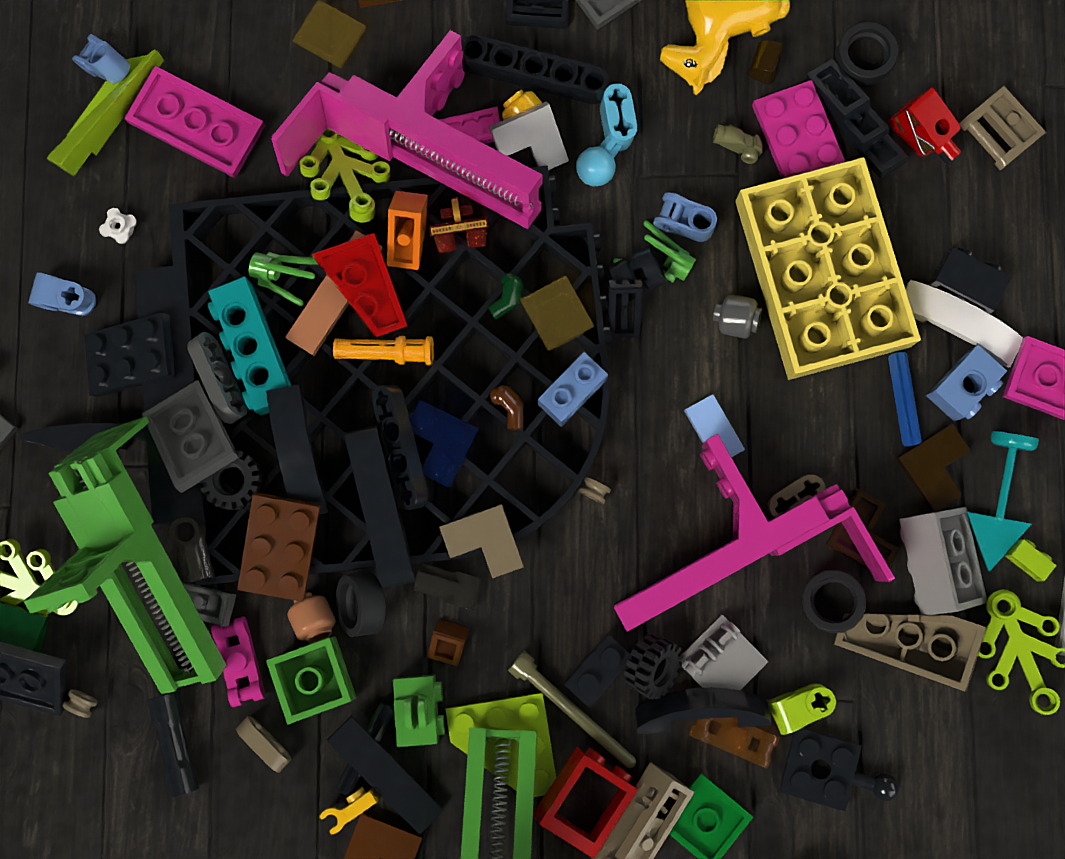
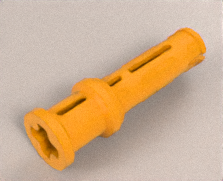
M399 336L395 340L335 338L333 342L334 359L395 360L399 365H405L406 362H425L426 365H432L434 341L433 336H427L426 339H406L405 336Z

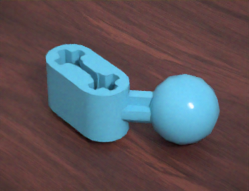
M612 84L606 88L600 104L604 141L600 146L590 147L583 151L576 161V170L579 178L584 184L592 187L602 186L613 178L616 167L614 157L619 151H624L630 147L637 132L632 95L630 90L622 84Z

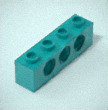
M242 277L208 291L212 300L208 303V307L214 320H219L223 331L219 332V336L226 350L231 349L235 360L231 362L234 375L237 380L242 379L246 391L242 392L245 404L249 410L254 409V412L262 416L269 413L266 391L290 386L291 382L254 287L246 277ZM244 311L246 315L244 321L239 325H233V316L237 312ZM256 341L257 348L255 352L250 355H244L243 350L246 343ZM262 370H268L269 377L266 383L256 385L255 377L257 373Z

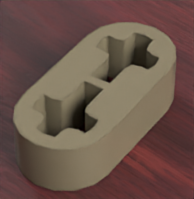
M806 475L778 491L767 503L769 515L773 518L783 513H777L775 510L778 506V498L782 501L790 498L794 499L795 502L788 506V510L812 497L811 495H806L802 498L798 496V493L805 489V481L808 484L815 483L817 485V488L814 490L815 495L825 490L823 480L816 475Z
M247 716L236 727L239 736L274 771L280 773L292 760L282 745L253 717Z

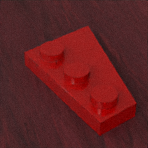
M374 233L311 255L375 337L407 327Z

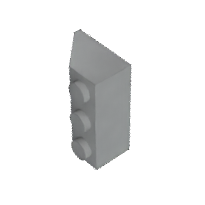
M966 507L900 519V535L906 546L908 556L907 567L913 578L915 603L919 607L921 615L958 612L987 603Z

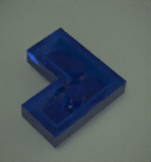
M420 400L410 418L413 434L434 444L422 466L423 474L450 488L479 429Z

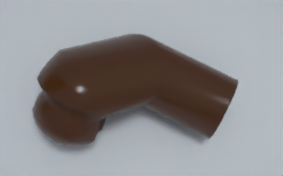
M500 385L493 388L490 393L491 401L494 404L503 406L508 411L507 429L523 430V400L509 386Z

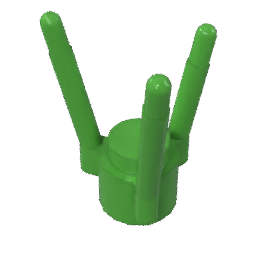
M644 221V226L666 244L664 245L648 234L644 236L647 242L668 256L663 265L668 268L667 271L663 270L666 279L674 282L677 277L684 281L696 259L649 221ZM615 258L613 262L616 263L622 259ZM642 267L639 268V269H636V270H638V271L643 272Z
M259 252L254 253L249 264V276L258 279V286L269 288L298 306H303V300L274 284L272 280L277 281L281 272L314 279V273L284 266L281 262L318 265L313 257L279 255L268 252L267 255Z

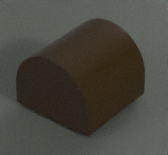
M769 40L758 43L749 70L750 77L765 84L771 85L773 83L781 60V43Z

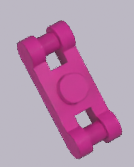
M244 616L235 618L228 627L212 625L213 639L227 665L223 673L231 707L241 706L243 701L250 699L254 701L265 699V689L246 618ZM237 635L240 644L230 647L228 637ZM248 676L250 686L241 688L239 678Z

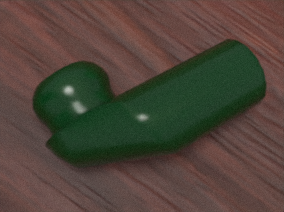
M507 273L502 277V297L487 306L495 320L516 308L521 302L523 283L521 278L516 276L515 273Z

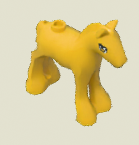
M685 0L688 20L696 35V45L693 47L668 44L661 49L660 61L685 79L689 85H692L693 93L697 95L703 89L704 84L712 82L721 73L725 57L727 56L728 39L750 31L753 37L767 33L771 29V23L784 18L788 14L790 2L789 0Z

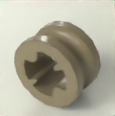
M585 477L586 485L580 488L578 492L598 503L604 504L606 501L604 495L610 493L611 489L591 478Z
M70 690L68 693L70 700L64 701L62 707L75 715L89 718L92 714L90 708L96 706L98 701L86 693Z

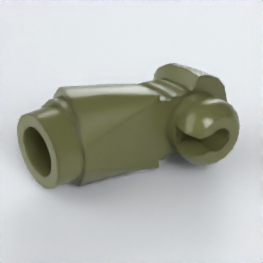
M717 124L713 135V143L719 144L738 154L742 153L741 159L747 164L755 163L758 160V156L762 154V142L757 134L750 136L731 124Z

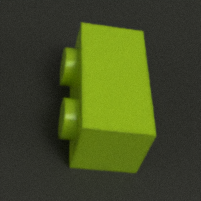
M1027 539L1017 540L1005 554V557L1034 580L1045 581L1057 565L1052 562V558L1048 554L1040 553L1035 549L1036 545Z

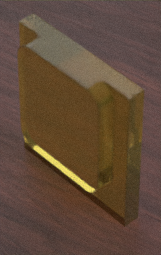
M318 0L294 37L293 42L341 69L366 30V26Z
M567 276L520 300L548 351L560 347L594 327Z

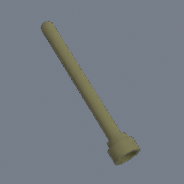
M523 651L509 667L508 671L517 679L519 677L524 681L528 679L626 768H633L636 764L635 757L536 670L537 665L533 663L535 659L526 651Z

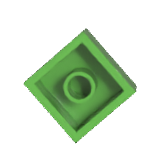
M336 636L266 660L287 725L351 702L357 698Z

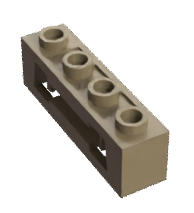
M650 762L635 786L638 791L594 859H654L693 796L694 791L671 773ZM669 797L677 800L665 820L656 817L659 811L663 814L667 813L668 810L663 805Z

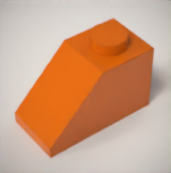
M395 191L388 209L387 266L419 270L427 223L428 195Z

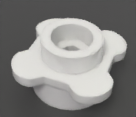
M111 208L107 212L108 217L105 223L99 228L100 234L104 237L110 236L119 244H124L133 234L137 223L136 218L133 215L126 216L120 213L117 208ZM117 223H120L121 226L120 228H116L115 225Z

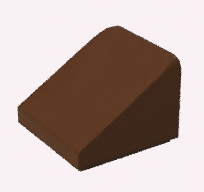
M439 619L433 631L427 658L458 667L469 628Z

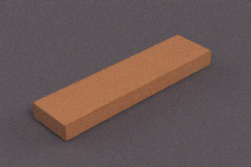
M356 230L349 241L364 237L365 235ZM379 245L381 253H383L384 248ZM327 275L285 337L312 356H315L349 304Z

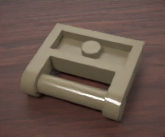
M1005 86L959 123L960 127L964 131L968 130L996 161L994 165L1000 171L1046 133ZM984 117L1012 149L1006 153L978 120Z

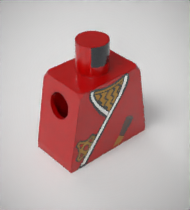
M933 87L909 101L887 121L888 125L921 157L935 151L944 163L947 164L961 153V150L951 140L961 129L960 124Z

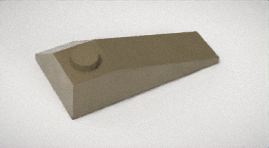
M844 613L843 619L846 618L849 614ZM864 614L862 620L854 628L837 634L834 645L965 692L968 689L986 627L955 616Z

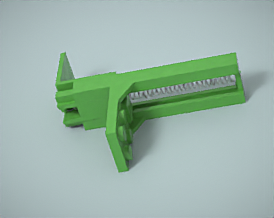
M145 416L93 435L56 464L55 468L49 472L61 495L53 503L79 550L23 602L30 614L47 609L48 612H53L74 600L78 604L88 601L97 594L96 589L100 586L161 695L176 691L178 687L201 682L205 684L216 681L227 665L151 526L154 521L116 452L119 447L149 423L148 418ZM122 562H129L126 566L136 563L137 566L129 569V571H133L137 567L140 571L134 573L132 577L139 573L143 575V577L136 579L135 582L143 578L146 582L138 585V587H142L146 583L149 586L143 589L141 593L149 589L152 593L145 595L144 598L152 594L155 598L147 601V604L156 599L157 603L152 605L150 609L157 605L160 606V609L155 610L152 614L162 610L163 614L155 619L165 615L166 619L158 624L161 625L168 621L169 624L162 627L161 630L171 626L172 629L165 632L164 635H168L172 631L175 635L168 637L167 640L177 637L178 640L173 641L170 645L172 646L178 642L181 644L173 648V651L181 647L183 648L182 651L176 653V656L185 652L186 655L179 658L178 661L188 657L189 660L182 663L181 666L191 663L192 667L189 669L178 668L122 567Z
M469 728L461 859L479 858L486 742H489L490 738H496V741L498 738L500 740L509 739V744H499L496 746L497 749L502 751L495 753L497 756H500L495 761L501 764L494 766L500 769L495 771L494 774L502 777L493 779L499 782L494 784L493 787L501 790L493 791V794L499 796L494 797L493 801L499 803L493 804L492 807L501 810L491 812L494 815H498V817H493L491 820L499 822L492 824L491 827L500 830L490 832L499 837L490 838L491 841L497 842L496 844H491L490 847L498 850L490 851L489 853L499 857L490 859L504 858L502 855L493 854V852H502L504 849L493 846L505 843L493 839L504 838L505 836L492 832L505 831L504 828L495 827L494 825L506 823L494 819L505 818L506 816L494 812L507 810L495 806L507 804V802L495 800L497 798H506L507 796L495 792L507 791L508 789L496 787V785L508 783L495 779L508 778V776L497 774L496 772L509 770L496 766L509 765V763L501 762L497 759L510 757L497 753L509 752L510 750L501 749L498 746L510 745L511 739H517V743H519L513 859H531L537 731Z

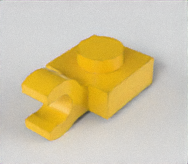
M361 787L346 798L349 803L344 808L337 806L328 807L321 813L320 818L324 819L328 815H334L338 823L329 832L336 834L347 822H350L376 804L381 796L373 787L368 791Z

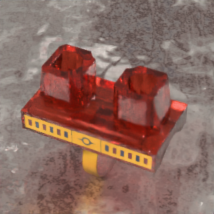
M458 197L451 198V208L440 209L441 219L454 217V221L431 224L429 226L430 237L434 236L439 253L456 250L454 233L464 231L467 233L469 248L486 246V228H489L487 216L461 220V216L473 214L472 204L459 206Z

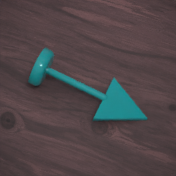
M992 431L991 442L994 445L1008 448L996 517L966 512L988 572L992 570L1032 525L1030 523L1004 519L1017 449L1035 450L1039 443L1037 438Z

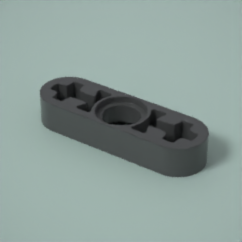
M207 332L200 333L188 342L189 354L217 415L225 423L232 424L247 414L248 408L218 341Z

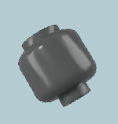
M729 294L725 297L723 303L717 302L713 321L718 322L720 333L747 339L751 336L752 332H758L762 308H758L757 301L753 298Z

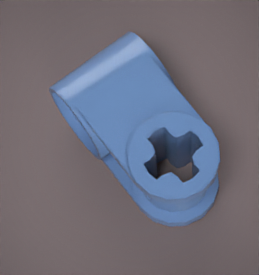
M90 34L87 37L89 41L78 56L74 55L72 60L94 77L98 76L114 84L120 82L129 72L130 63L106 41H102Z
M664 194L662 198L664 204L660 215L653 221L657 228L697 242H704L712 237L717 222L716 213L713 209L690 201L678 194ZM696 219H705L710 226L706 229H698L693 222Z
M36 273L28 304L51 311L58 310L85 316L94 310L96 297L91 290L75 282L48 274Z

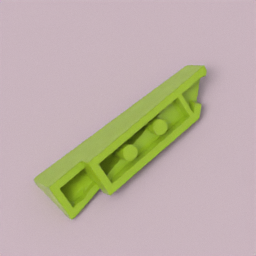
M153 50L148 55L126 59L130 63L127 75L115 84L105 81L67 134V137L48 155L47 159L74 177L91 153L97 155L133 105L154 67H160L164 62L158 51Z

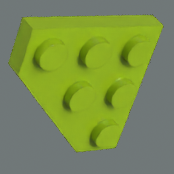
M542 692L445 709L450 742L467 755L469 728L537 731L534 797L543 796L547 793L556 779V772ZM490 738V741L486 742L484 768L493 774L495 771L500 770L494 766L501 764L495 761L496 758L500 757L495 753L502 751L497 749L496 746L499 744H509V739L500 740L498 738L496 741V738ZM511 739L510 745L498 746V748L510 751L497 753L509 756L510 758L497 759L498 761L509 763V765L496 766L508 769L509 771L496 773L508 776V778L499 779L507 782V785L517 791L519 743H517V739Z

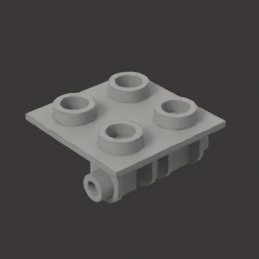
M723 615L683 652V658L679 660L682 662V667L702 688L715 687L741 690L768 663L760 652L740 633V630Z

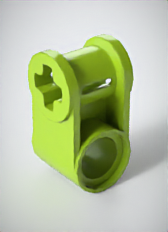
M812 683L793 692L773 698L768 702V706L780 733L785 735L798 731L808 724L830 715L836 707V698L832 691L825 686ZM816 693L825 697L821 699L822 706L820 707L812 703L816 700Z

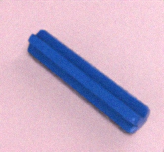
M897 352L889 355L888 360L901 439L904 446H915L920 444L922 440L908 356L906 352Z

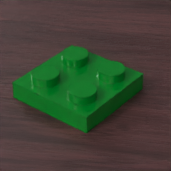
M699 772L688 786L694 791V794L669 835L698 859H721L752 820L753 816ZM669 810V811L667 812V814L663 817L664 820H665L666 817L668 816L670 810Z

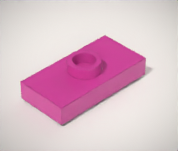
M497 106L440 119V121L487 144L494 142L489 126L501 122Z

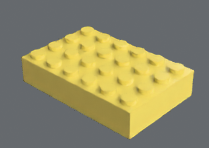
M864 157L740 190L735 201L788 380L910 348L921 341Z

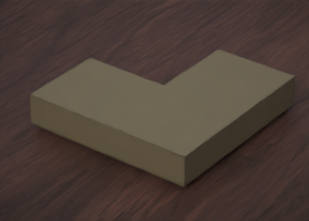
M502 505L439 527L450 558L482 548L492 578L524 568Z

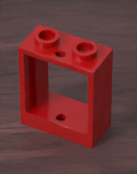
M576 746L533 815L541 826L594 859L638 789L630 782L633 776L617 765H615L614 769H611L603 764L606 759L595 750L589 748L585 752ZM586 766L619 787L590 834L556 813Z

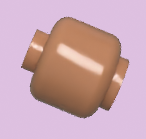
M310 592L306 593L303 602L294 600V605L287 613L296 637L299 640L308 641L309 644L328 638L332 634L331 629L336 623L327 599L321 595L313 596Z

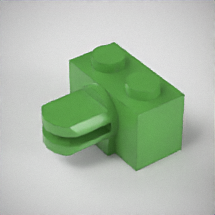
M436 674L396 677L393 679L397 747L438 744L440 735H445L444 715H438L437 703L443 701L442 682H436Z

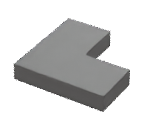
M547 101L489 126L497 150L506 156L530 147L536 166L548 165V170L569 161L550 104Z

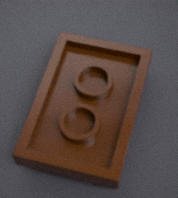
M254 492L237 590L304 601L321 504Z

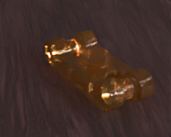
M736 718L698 719L696 725L691 726L688 734L691 737L768 769L772 760L769 758L773 746L777 747L780 737L757 727L738 728ZM712 720L719 722L715 735L707 732ZM752 737L761 740L757 752L748 749Z

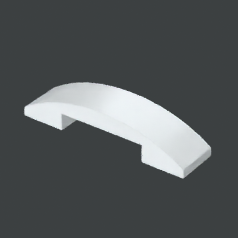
M910 280L905 290L914 319L922 323L929 321L974 346L979 345L998 363L1008 368L1011 367L1023 339L1017 332L994 316L956 296L917 281Z

